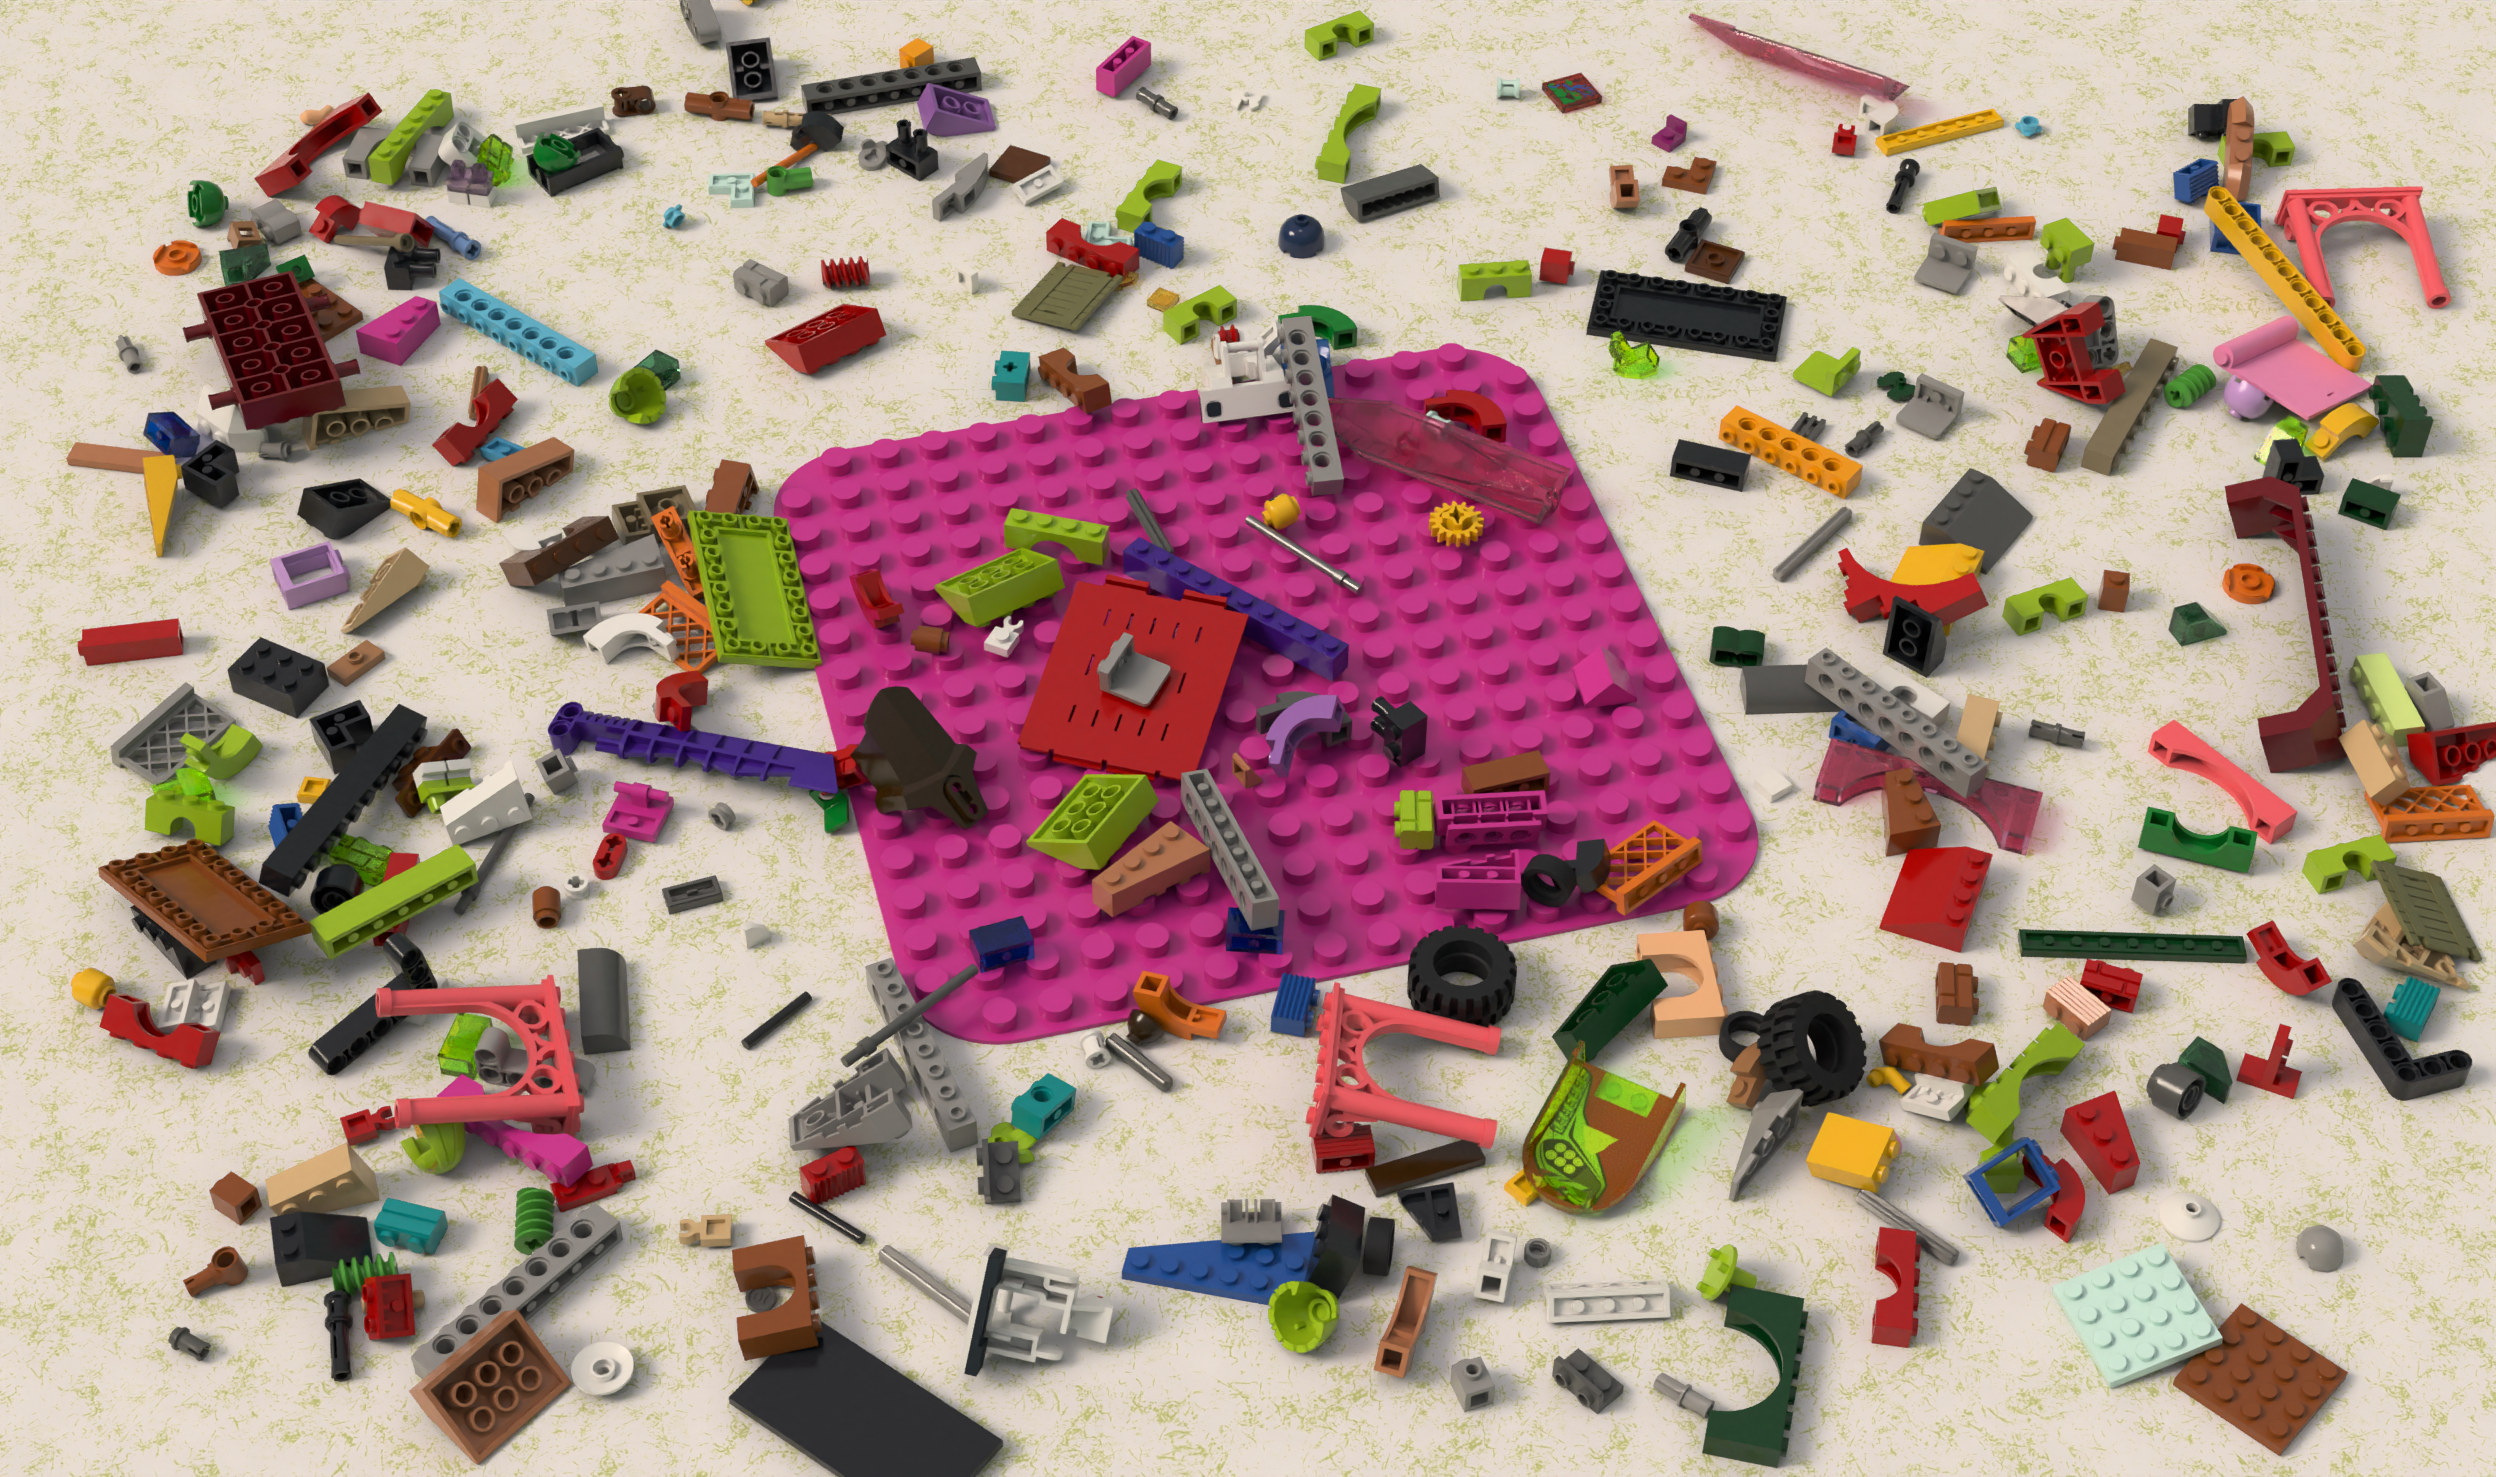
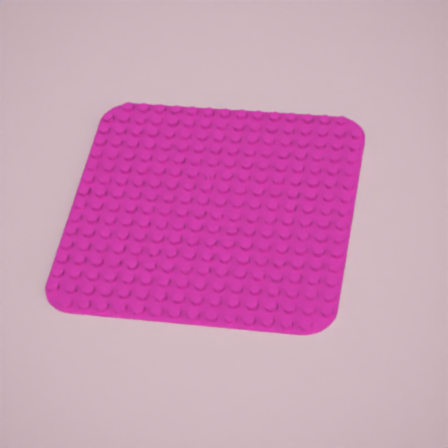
M1447 343L1440 346L1439 349L1415 353L1400 351L1391 357L1373 360L1353 359L1347 364L1332 366L1334 406L1329 407L1344 477L1342 493L1312 496L1311 486H1306L1305 472L1308 470L1307 465H1302L1301 451L1304 450L1303 445L1298 444L1297 430H1299V424H1294L1293 412L1202 423L1198 389L1184 392L1169 390L1163 392L1160 396L1137 400L1121 398L1114 401L1112 405L1087 414L1074 406L1068 408L1065 412L1042 416L1027 414L1013 421L995 424L979 422L966 429L948 432L932 430L918 437L895 441L892 439H880L871 445L847 449L832 447L825 450L820 457L798 468L787 478L776 496L774 517L788 519L790 535L793 540L822 660V665L816 666L815 672L836 749H844L849 744H860L866 734L863 725L866 713L879 690L887 687L902 686L908 687L956 744H967L977 752L973 775L988 808V812L967 830L961 829L946 816L931 807L908 811H891L885 814L879 813L875 804L877 790L870 781L848 788L894 962L915 1003L920 1002L971 964L976 965L979 970L977 975L924 1012L922 1016L925 1022L947 1035L968 1042L992 1045L1021 1043L1128 1021L1132 1009H1140L1134 998L1133 989L1142 971L1170 976L1172 987L1181 997L1192 1003L1204 1006L1278 991L1282 974L1285 972L1293 976L1296 974L1299 977L1308 976L1310 979L1314 977L1316 983L1407 965L1409 964L1410 954L1413 948L1417 946V943L1425 936L1428 938V934L1437 929L1442 931L1446 926L1452 925L1453 928H1458L1460 925H1468V928L1475 929V927L1483 928L1485 933L1491 932L1498 936V941L1503 940L1506 944L1684 909L1695 901L1711 902L1727 894L1744 880L1754 864L1758 848V831L1753 815L1540 390L1523 368L1498 356L1477 350L1465 349L1456 343ZM1254 379V380H1249V381L1237 382V383H1234V384L1246 383V382H1254V381H1257V380ZM1446 390H1466L1489 398L1499 406L1507 422L1506 441L1481 444L1477 431L1472 426L1458 421H1453L1454 429L1448 439L1445 441L1438 439V435L1431 431H1424L1421 427L1424 399L1446 397ZM1134 488L1139 490L1172 545L1175 556L1349 644L1348 667L1332 682L1267 647L1242 636L1197 769H1208L1280 899L1278 926L1251 931L1211 855L1210 872L1203 875L1200 873L1190 877L1189 882L1182 885L1176 883L1166 888V892L1159 896L1151 895L1144 898V903L1114 917L1093 903L1092 880L1169 821L1204 844L1181 801V781L1161 778L1160 773H1157L1154 782L1149 781L1159 802L1153 807L1151 813L1140 822L1137 829L1122 843V847L1110 857L1103 868L1098 870L1079 869L1031 848L1026 843L1030 836L1085 774H1112L1106 772L1107 762H1104L1101 771L1054 762L1053 751H1050L1049 754L1020 749L1017 741L1077 581L1103 586L1107 574L1135 580L1123 573V550L1138 537L1152 543L1126 499V492ZM1282 493H1286L1290 497L1294 496L1301 510V514L1298 515V521L1293 525L1276 531L1335 569H1342L1350 574L1351 579L1364 587L1362 593L1357 595L1348 588H1342L1333 583L1332 578L1245 523L1246 517L1252 515L1265 524L1261 512L1265 511L1264 503L1267 500ZM1453 501L1457 505L1466 502L1467 508L1475 506V512L1480 511L1481 518H1484L1482 536H1478L1477 542L1470 540L1469 546L1464 544V542L1460 543V547H1457L1455 543L1446 546V541L1437 542V537H1432L1431 530L1428 529L1430 513L1434 512L1436 506L1442 508L1443 503L1450 506ZM1011 508L1109 526L1110 549L1103 565L1078 561L1075 554L1068 547L1058 542L1041 541L1032 546L1030 550L1057 559L1065 588L1057 591V594L1053 597L1036 600L1035 604L1030 607H1020L1013 610V614L1010 615L1012 625H1017L1022 620L1024 630L1019 635V643L1008 658L984 650L985 640L996 626L1004 627L1003 622L1006 617H997L991 620L989 625L977 628L965 623L935 590L934 585L1017 550L1005 547L1004 523ZM870 569L880 570L889 596L893 601L902 603L904 613L899 614L900 622L877 629L872 627L860 608L849 576ZM1151 587L1149 589V595L1172 599ZM1109 611V613H1108V616H1107V619H1106L1104 625H1106V623H1107V620H1108L1109 615H1110V611ZM1133 616L1131 617V620H1130V622H1129V625H1128V628H1127L1128 630H1129L1131 621H1132V619H1133ZM1154 620L1150 634H1152L1156 620ZM922 625L942 628L945 632H950L947 653L941 652L939 655L915 651V646L910 644L912 630H917L918 626ZM1177 625V627H1176V630H1175L1173 639L1175 638V635H1176V632H1177V629H1178V626H1179V625ZM1200 629V631H1199V634H1198L1196 643L1198 642V639H1199V636H1200V633H1201V629ZM1602 646L1624 661L1637 697V702L1585 708L1573 674V667L1598 647ZM1092 657V660H1091V662H1090V665H1089V668H1088V671H1087L1086 675H1088V672H1089V670H1090V667H1091V664H1092V661H1093L1094 657ZM1184 675V677H1183V680H1182V683H1181V686H1180V689H1179V692H1178L1179 694H1180V691H1181V688H1182V685H1183V682H1184V679H1185V676H1186V675ZM1304 691L1319 695H1337L1346 713L1352 720L1351 740L1326 747L1317 733L1307 736L1295 749L1288 777H1278L1269 765L1271 748L1265 740L1267 733L1260 735L1256 728V709L1276 703V694L1284 692ZM1380 696H1383L1394 708H1398L1411 701L1428 716L1425 754L1401 768L1383 753L1384 739L1370 728L1372 720L1379 716L1371 710V705ZM1074 707V709H1073V712H1072V714H1071V717H1070L1069 722H1070L1071 719H1072V716H1073V713H1074V710H1075L1076 707ZM1097 712V714H1096V716H1095V719H1094V722H1093L1092 727H1093L1094 724H1095V721H1096V718H1097V715H1098L1099 712ZM1120 716V719H1119V721H1118V724H1117V727H1116V730H1115V731H1117V729H1118L1120 720H1121V718H1122L1121 716ZM1143 721V724H1142V727H1141V729H1140V732H1139V735H1138V736H1140V734H1141V731H1142V729H1143V726H1144L1145 721ZM1166 726L1162 741L1164 740L1168 726ZM1539 750L1550 771L1549 791L1545 792L1548 817L1545 831H1540L1538 842L1445 846L1446 836H1436L1435 825L1433 848L1431 850L1418 849L1417 847L1415 849H1402L1400 847V838H1394L1395 821H1399V818H1394V801L1400 800V792L1402 790H1415V792L1419 790L1431 791L1433 793L1434 809L1436 796L1465 794L1461 787L1462 767ZM1233 753L1239 754L1262 778V783L1246 789L1232 773ZM952 785V789L957 792L956 787ZM969 807L970 812L974 814L973 809ZM1653 820H1656L1687 840L1694 836L1702 841V863L1626 916L1617 911V904L1595 890L1582 894L1578 885L1567 902L1559 907H1548L1539 904L1525 893L1521 885L1519 910L1435 908V873L1437 864L1468 858L1471 862L1485 860L1488 854H1495V857L1510 855V850L1519 849L1520 874L1522 875L1532 857L1536 855L1549 854L1563 861L1575 860L1577 842L1605 839L1608 849L1611 850ZM1524 830L1515 831L1514 833L1515 835H1523ZM1654 831L1650 835H1648L1647 838L1663 836ZM1489 832L1487 836H1496V832ZM1468 833L1460 834V838L1469 837ZM1663 845L1647 846V850H1663ZM1666 845V850H1674L1679 845ZM1632 846L1627 851H1643L1644 846ZM1661 858L1647 859V863H1655ZM1624 859L1611 860L1610 864H1624ZM1627 859V864L1644 863V859ZM1610 872L1608 877H1624V872ZM1628 872V876H1637L1641 872ZM1538 874L1545 883L1554 886L1549 876ZM1608 885V887H1609L1610 889L1614 890L1615 892H1616V889H1618L1619 887L1622 886V885Z

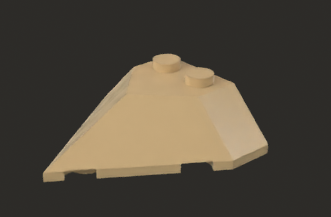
M2388 900L2383 903L2366 923L2352 945L2363 958L2369 959L2374 964L2412 973L2464 990L2470 988L2466 979L2460 978L2454 969L2455 964L2448 954L2425 949L2422 945L2417 947L2409 944Z

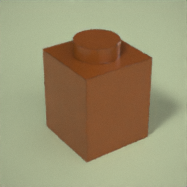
M2104 570L2099 589L2098 609L2124 613L2129 594L2130 573Z
M232 1171L223 1179L218 1180L209 1190L214 1208L239 1225H242L262 1207L257 1188Z

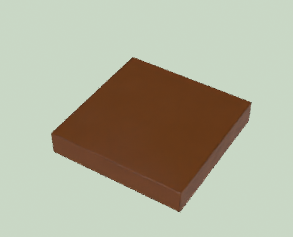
M1010 145L989 169V176L1016 183L1050 165L1051 159L1049 156Z
M1701 239L1685 265V272L1729 284L1744 260L1745 252Z

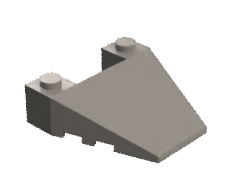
M888 1048L856 1066L855 1070L857 1073L843 1083L839 1079L833 1084L835 1090L821 1100L817 1096L788 1119L790 1147L793 1151L887 1143L894 1138L899 1139L905 1136L913 1128L911 1114L898 1097L904 1088L907 1087L906 1076Z

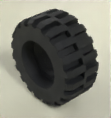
M1451 925L1444 927L1442 931L1437 929L1429 933L1428 938L1426 936L1423 937L1410 954L1407 981L1408 998L1411 1000L1413 1009L1484 1027H1488L1490 1023L1494 1025L1502 1020V1016L1507 1015L1514 1001L1517 977L1516 959L1503 940L1498 941V936L1491 932L1485 933L1483 928L1475 927V929L1468 928V925H1460L1458 928H1453ZM1452 972H1467L1478 976L1483 981L1474 985L1460 986L1445 981L1441 976Z
M1819 990L1807 991L1774 1003L1762 1018L1763 1023L1760 1024L1758 1029L1760 1038L1757 1040V1049H1760L1759 1061L1760 1065H1764V1074L1767 1080L1772 1081V1087L1776 1092L1794 1089L1802 1090V1107L1817 1106L1848 1096L1850 1092L1857 1088L1859 1081H1861L1865 1071L1862 1068L1866 1065L1867 1056H1864L1866 1043L1862 1040L1861 1033L1863 1031L1861 1026L1856 1024L1855 1015L1852 1011L1846 1009L1847 1005L1843 1001L1836 1000L1835 996L1827 992L1824 993ZM1807 1035L1813 1043L1816 1061L1810 1052Z

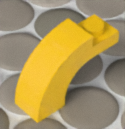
M2348 403L2336 408L2320 421L2321 427L2309 438L2304 446L2324 462L2346 439L2357 435L2363 440L2380 422L2358 404Z

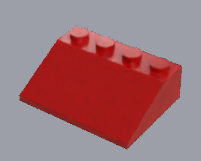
M841 304L765 340V344L795 371L810 375L820 370L819 367L825 364L832 365L839 362V358L844 355L850 356L860 351L859 348L865 345L872 346L877 344L880 338L886 336V332L877 308Z
M1967 846L1909 849L1879 929L1961 953L1988 878L1993 854Z

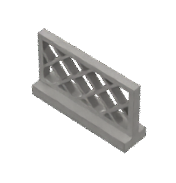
M185 682L110 746L112 763L119 768L126 766L162 790L188 767L184 763L188 756L182 760H171L172 752H185L186 748L183 745H170V738L183 737L185 733L192 736L206 735L204 742L211 747L227 732L232 724L236 725V720L195 694L194 687ZM196 704L204 709V713L188 714V710ZM208 720H221L224 722L220 727L208 728ZM205 721V728L189 729L188 722ZM185 722L186 729L169 731V726L173 723ZM166 738L167 746L150 747V743L154 739ZM167 753L168 761L151 762V754ZM148 754V762L136 763L131 760L136 755ZM168 768V773L160 779L152 774V769Z

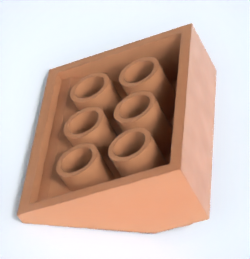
M515 1309L502 1312L409 1390V1392L425 1414L475 1464H479L567 1388L571 1381L519 1311Z

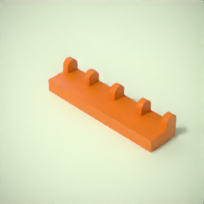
M2034 216L1944 220L1943 226L1939 227L1938 233L1965 243L2032 240L2036 220Z

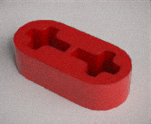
M611 833L603 838L593 859L594 874L598 879L610 880L619 873L628 852L625 836L619 833Z

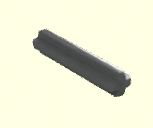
M1112 1033L1110 1037L1106 1038L1105 1046L1107 1049L1159 1090L1166 1092L1173 1086V1078L1119 1035Z

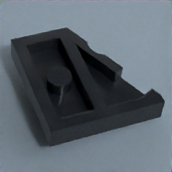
M1454 1182L1397 1191L1399 1203L1432 1242L1462 1237Z

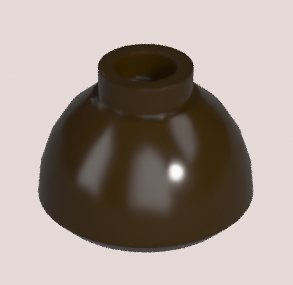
M1132 1009L1128 1017L1127 1026L1129 1034L1126 1038L1133 1044L1140 1047L1143 1043H1152L1165 1034L1164 1028L1156 1020L1140 1009Z

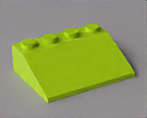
M1022 547L938 583L934 587L965 623L980 628L989 625L991 620L997 617L1004 618L1012 615L1013 610L1020 607H1030L1038 599L1055 596L1057 591L1065 588L1057 559Z
M1085 774L1030 836L1026 843L1031 848L1079 869L1098 870L1103 868L1110 857L1122 847V843L1137 829L1140 822L1151 813L1159 799L1146 775Z

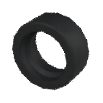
M1539 854L1532 857L1522 873L1521 885L1525 893L1539 904L1548 907H1559L1564 905L1577 885V877L1573 869L1562 859L1549 854ZM1538 874L1549 876L1550 878L1554 879L1560 887L1548 885L1538 876Z
M1738 1011L1730 1014L1723 1020L1719 1034V1048L1724 1057L1734 1063L1740 1053L1748 1047L1732 1040L1730 1035L1733 1032L1748 1030L1760 1036L1758 1029L1760 1024L1763 1023V1015L1752 1011Z
M1370 1217L1364 1248V1274L1389 1275L1395 1234L1394 1219Z

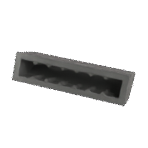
M1419 164L1342 187L1341 195L1349 214L1358 222L1440 198L1439 178L1425 166Z
M1808 664L1742 666L1739 686L1745 715L1840 712L1842 709L1805 683Z
M608 948L577 950L580 1024L584 1055L631 1050L627 970L624 957L620 953Z

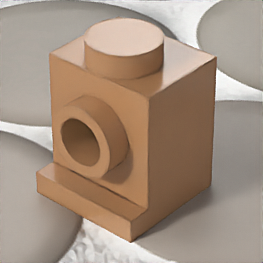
M231 221L227 240L231 242L235 255L243 254L244 257H252L258 254L262 240L255 222ZM240 231H247L246 235H241Z

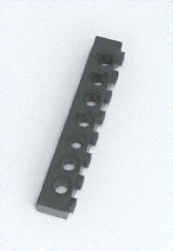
M975 57L804 84L801 85L802 102L806 113L820 111L834 115L919 101L928 83L963 93L981 91V71Z

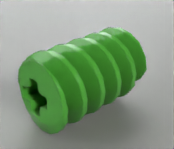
M2202 364L2193 365L2164 387V397L2171 407H2188L2216 386V377L2207 366Z
M535 1187L522 1188L517 1191L516 1196L517 1209L514 1246L516 1250L526 1255H531L534 1250L542 1247L553 1238L554 1226L552 1223L554 1222L553 1204L555 1196L548 1190Z
M389 1252L388 1261L384 1262L381 1254H377L375 1263H371L368 1255H365L363 1265H359L356 1257H352L350 1267L346 1266L343 1259H340L338 1268L332 1267L334 1291H344L345 1289L352 1297L355 1296L357 1287L362 1294L365 1278L399 1274L396 1257L393 1252Z

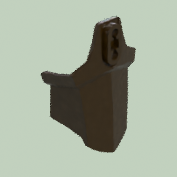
M894 686L879 690L865 716L863 725L866 734L850 755L877 790L875 804L878 812L885 814L891 811H908L931 807L946 816L961 829H969L988 812V808L973 775L977 752L967 744H956L908 687ZM952 785L956 787L957 792L952 789ZM969 807L973 809L974 814L970 812Z

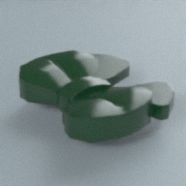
M1890 372L1884 375V377L1880 376L1877 380L1879 388H1893L1887 392V397L1892 400L1905 401L1914 397L1915 385L1907 384L1905 375L1902 372Z

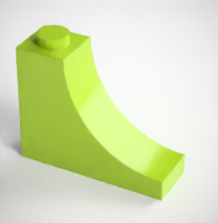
M1997 187L1923 203L1922 213L1928 226L1943 223L1944 220H1957L2002 208Z

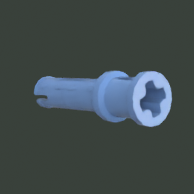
M428 216L425 219L434 226L433 233L448 242L453 251L461 252L464 258L468 260L478 257L481 252V244L477 240L469 239L468 235L464 232H456L434 216Z

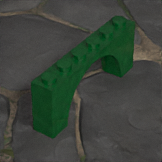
M1731 1284L1724 1327L1740 1331L1761 1344L1774 1360L1780 1382L1770 1396L1752 1407L1736 1411L1710 1410L1703 1454L1773 1468L1778 1467L1780 1456L1786 1457L1789 1438L1783 1437L1784 1430L1790 1431L1793 1412H1788L1787 1408L1788 1404L1794 1405L1797 1387L1791 1386L1792 1379L1798 1380L1801 1361L1795 1360L1796 1354L1802 1355L1805 1336L1799 1335V1330L1806 1329L1808 1312L1803 1311L1804 1298Z

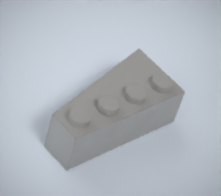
M654 534L568 567L558 573L565 607L599 601V604L662 591L661 585L667 581L665 566Z

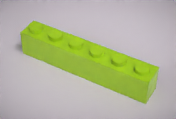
M459 844L445 849L439 854L418 863L416 866L393 876L391 879L374 888H370L355 898L309 921L313 940L327 957L332 960L479 882L476 864Z

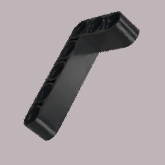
M403 933L392 934L385 941L383 951L396 977L383 988H390L391 990L437 989V981L422 951ZM375 993L315 1041L309 1049V1058L327 1075H336L410 1015L377 1017Z
M2343 978L2338 982L2332 1000V1007L2393 1098L2407 1101L2459 1088L2464 1085L2472 1066V1059L2468 1053L2462 1050H2450L2413 1060L2363 985L2353 978Z

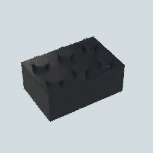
M262 637L227 669L234 693L296 719L329 687L323 662Z

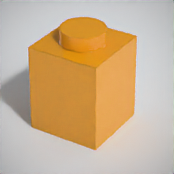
M919 38L899 49L900 68L934 64L933 46Z

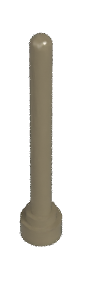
M398 233L395 237L336 235L334 237L336 244L394 247L399 252H410L415 245L414 238L409 233Z

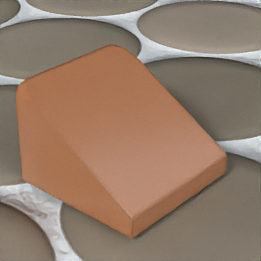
M1233 753L1232 773L1246 789L1262 783V778L1239 754Z

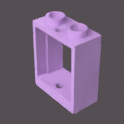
M330 541L270 559L274 579L289 610L349 591L347 581L351 580L348 568L346 565L341 566L343 564L341 554L338 549H333ZM326 566H330L333 574L294 586L290 579L291 577Z

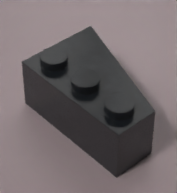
M135 905L130 907L134 918L131 920L139 933L143 932L187 980L217 963L216 960L208 963L204 962Z
M1333 1194L1327 1205L1322 1203L1316 1216V1220L1319 1223L1314 1234L1315 1239L1304 1282L1313 1283L1321 1289L1332 1292L1337 1299L1340 1298L1360 1263L1365 1207Z

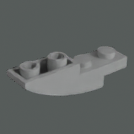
M984 152L963 169L959 170L955 174V183L932 200L934 219L941 222L954 211L963 214L977 201L988 180L987 153Z

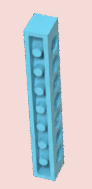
M458 278L439 291L440 306L446 314L471 326L479 333L487 335L497 343L510 348L513 352H517L529 361L540 365L548 372L556 374L564 381L578 387L598 373L595 353L463 279Z

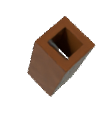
M2122 227L2121 235L2115 236L2112 249L2117 250L2115 260L2171 270L2178 238Z

